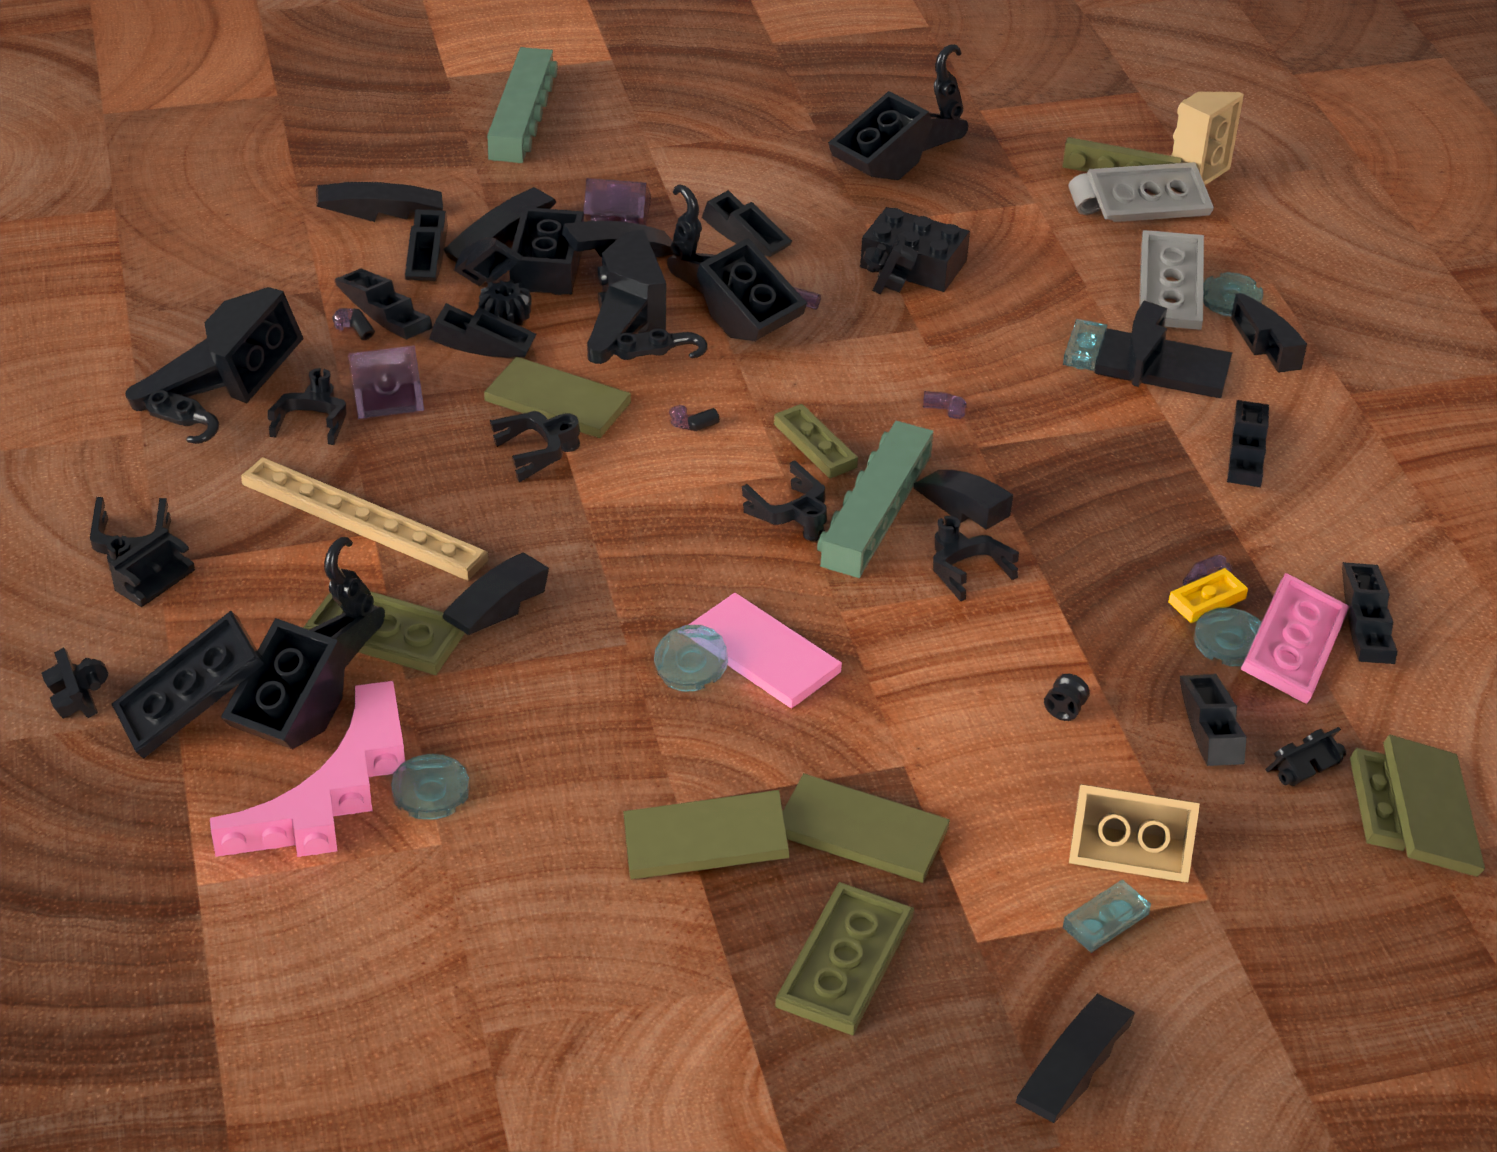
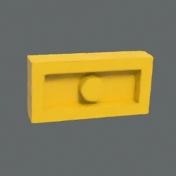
M1224 568L1171 591L1168 603L1190 623H1193L1246 599L1248 588Z

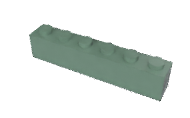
M520 47L487 135L489 160L523 163L526 152H531L532 137L537 135V122L542 120L543 107L547 106L548 92L552 91L553 78L557 77L558 62L553 61V50Z
M896 420L890 431L883 433L878 450L872 451L866 470L859 472L853 491H847L842 509L834 512L829 530L827 532L823 531L820 535L817 550L821 552L820 567L856 578L861 577L914 487V483L917 482L931 458L933 430Z

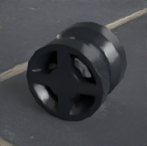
M1068 673L1058 676L1053 684V688L1049 690L1044 698L1046 710L1059 720L1071 721L1075 719L1081 710V706L1085 704L1090 696L1089 687L1077 675Z

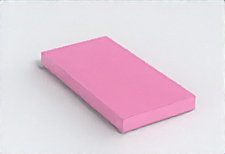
M1285 573L1242 664L1241 670L1307 704L1314 693L1350 606Z
M733 593L685 627V637L791 709L841 672L842 662L737 593Z

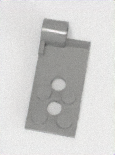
M1195 162L1089 169L1087 173L1074 177L1068 185L1078 213L1088 215L1101 209L1104 218L1113 222L1208 216L1214 209ZM1170 187H1174L1175 190L1182 192V194L1174 192ZM1144 189H1147L1149 192H1151V193H1153V194H1155V195H1149V194H1147V193L1144 191Z
M1143 230L1139 307L1144 300L1166 307L1167 314L1164 327L1201 330L1203 324L1204 235ZM1173 277L1178 281H1169L1166 278ZM1165 299H1174L1176 303L1167 302Z

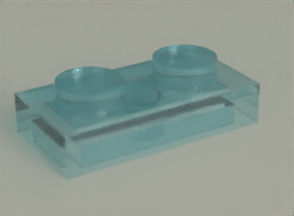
M1076 319L1064 354L1063 365L1094 371L1107 331V324Z
M1122 879L1065 916L1063 928L1092 953L1149 915L1151 903Z

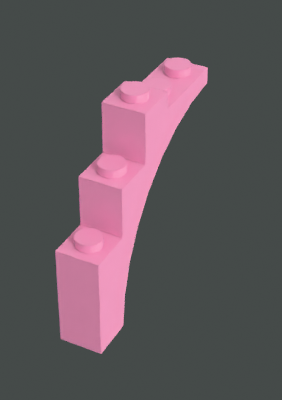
M393 681L355 686V709L345 737L326 763L300 785L266 803L244 811L210 818L215 857L296 845L297 857L336 852L337 843L333 816L372 811L369 777L406 772L404 745Z

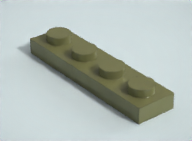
M1068 137L1065 144L1062 167L1088 172L1089 169L1181 163L1182 158Z

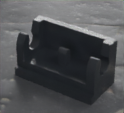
M163 527L110 563L114 590L142 608L195 571L194 563L181 554L187 552L189 547Z

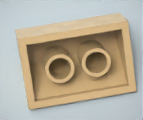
M1197 92L1184 99L1178 107L1177 114L1179 116L1177 128L1173 135L1174 147L1171 156L1182 158L1181 163L1195 162L1204 185L1213 181L1231 167L1243 93Z
M1080 784L1069 863L1188 883L1200 803Z

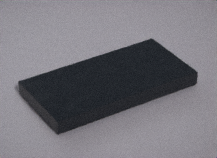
M1107 328L1096 362L1095 374L1131 381L1127 361L1131 333ZM1165 340L1162 356L1142 383L1222 398L1232 352Z
M229 611L114 701L112 706L135 752L144 759L263 666L265 662L238 616Z

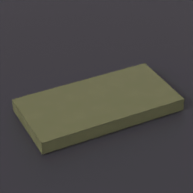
M517 356L484 391L485 401L523 414L537 411L542 413L547 419L565 413L573 414L578 418L580 432L597 438H601L631 403V393Z
M370 591L374 598V605L384 608L385 619L381 628L364 644L358 653L437 675L465 633L442 619L443 612ZM329 593L303 628L310 630L345 612L335 602L332 594Z
M1389 734L1383 745L1408 858L1478 877L1484 871L1485 866L1457 754Z
M804 773L783 810L788 840L921 883L924 882L949 829L950 819Z
M779 790L623 811L631 880L789 858Z
M839 882L776 997L775 1007L853 1036L913 919L914 908Z

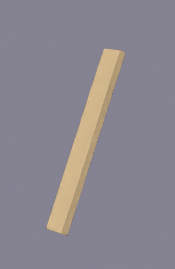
M264 457L241 475L242 485L467 581L488 561V551Z

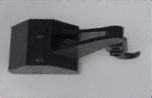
M950 44L944 47L936 58L935 71L937 78L933 87L940 114L931 113L888 91L828 142L832 156L871 177L900 180L919 163L923 151L963 138L968 131L969 125L966 120L960 118L964 107L955 76L946 67V60L952 52H955L957 56L962 54L960 47Z
M681 184L674 187V195L681 193L687 203V211L678 218L673 243H671V250L674 255L667 259L668 268L674 276L685 281L704 295L711 317L730 338L757 341L804 314L807 302L749 238L717 255L696 253L700 232L702 231V225L698 219L699 204L694 193L688 187Z
M644 229L625 232L602 253V266L597 268L599 284L602 285L603 292H598L600 312L587 342V359L592 363L602 364L607 362L613 355H617L623 360H631L635 357L646 355L661 356L676 346L687 344L699 347L696 351L689 354L691 359L704 355L707 351V342L699 334L692 332L668 333L666 331L665 278Z
M267 287L224 301L204 322L207 335L205 340L126 390L125 396L132 409L135 411L147 409L151 416L178 425L191 426L200 423L208 426L204 433L198 436H188L186 439L188 443L199 444L213 438L219 430L217 417L207 412L198 401L188 397L226 386L232 398L246 404L304 339L284 291Z
M340 537L335 540L329 547L324 561V570L330 580L329 591L335 602L345 613L310 630L275 618L258 649L265 664L238 685L221 716L229 726L292 750L326 730L343 698L346 666L364 644L381 628L385 619L384 608L374 605V598L370 590L354 571L338 567V556L344 546L350 547L353 544L352 540L348 537Z

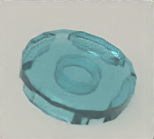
M1231 272L1220 273V277L1213 279V276H1210L1203 282V303L1211 311L1231 317L1236 293H1243L1262 303L1263 289L1261 286L1260 288L1255 286L1256 281L1248 276Z
M1216 608L1205 612L1198 619L1194 641L1196 647L1205 657L1211 660L1215 657L1222 660V664L1228 666H1242L1262 622L1257 617L1243 610Z
M685 625L670 631L660 640L655 649L654 663L658 675L668 687L679 691H698L704 689V685L712 680L715 683L721 678L727 668L728 652L722 636L714 629L703 625Z
M425 754L409 759L402 763L394 772L391 782V792L395 805L400 810L402 807L409 812V816L417 819L434 820L451 815L456 812L457 806L466 802L470 789L466 768L456 759L441 754Z

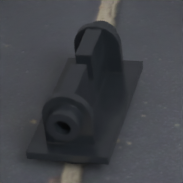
M1340 727L1327 733L1323 729H1318L1302 740L1304 744L1298 747L1293 742L1287 744L1274 753L1276 760L1265 770L1270 772L1277 768L1281 783L1283 785L1295 786L1317 773L1310 761L1313 762L1319 773L1342 763L1343 757L1346 756V749L1342 744L1336 743L1333 738L1341 730Z

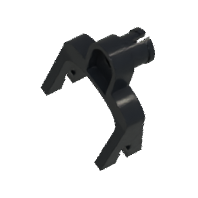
M321 368L311 370L309 372L310 384L304 393L283 394L268 410V420L272 421L269 426L270 437H277L285 415L288 412L294 410L318 411L329 414L326 418L327 428L331 429L327 434V440L329 445H335L347 413L346 402L334 397V386L330 383L331 375L329 370H323V377L321 376Z
M531 411L529 413L490 420L492 431H500L493 435L497 447L528 429L537 431L548 444L545 449L512 456L516 468L523 466L515 470L519 483L555 461L560 460L563 456V451L572 452L580 446L578 438L580 434L579 421L577 416L570 413L560 414L547 419L542 413Z
M795 460L790 462V473L796 476L791 479V489L805 494L796 500L782 505H770L748 484L742 486V496L748 500L743 503L744 513L773 525L795 520L803 526V537L810 541L819 540V535L825 531L824 524L827 522V507L824 504L826 500L825 486Z
M96 497L90 533L92 549L96 552L107 554L110 570L111 562L163 527L169 529L171 517L170 512H167V498H159L154 532L140 537H119L118 535L109 536L103 534L108 522L107 511H104V498Z
M944 516V519L940 518L938 520V532L935 534V551L937 553L933 556V571L960 602L966 600V589L962 584L967 583V573L953 566V564L976 555H989L1011 580L1018 578V568L1013 564L1018 562V551L988 535L975 536L968 539L959 532L960 520L957 517Z

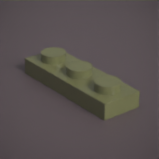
M803 404L774 414V425L829 479L857 468L858 457Z
M1356 748L1350 757L1366 843L1404 851L1406 847L1386 755Z

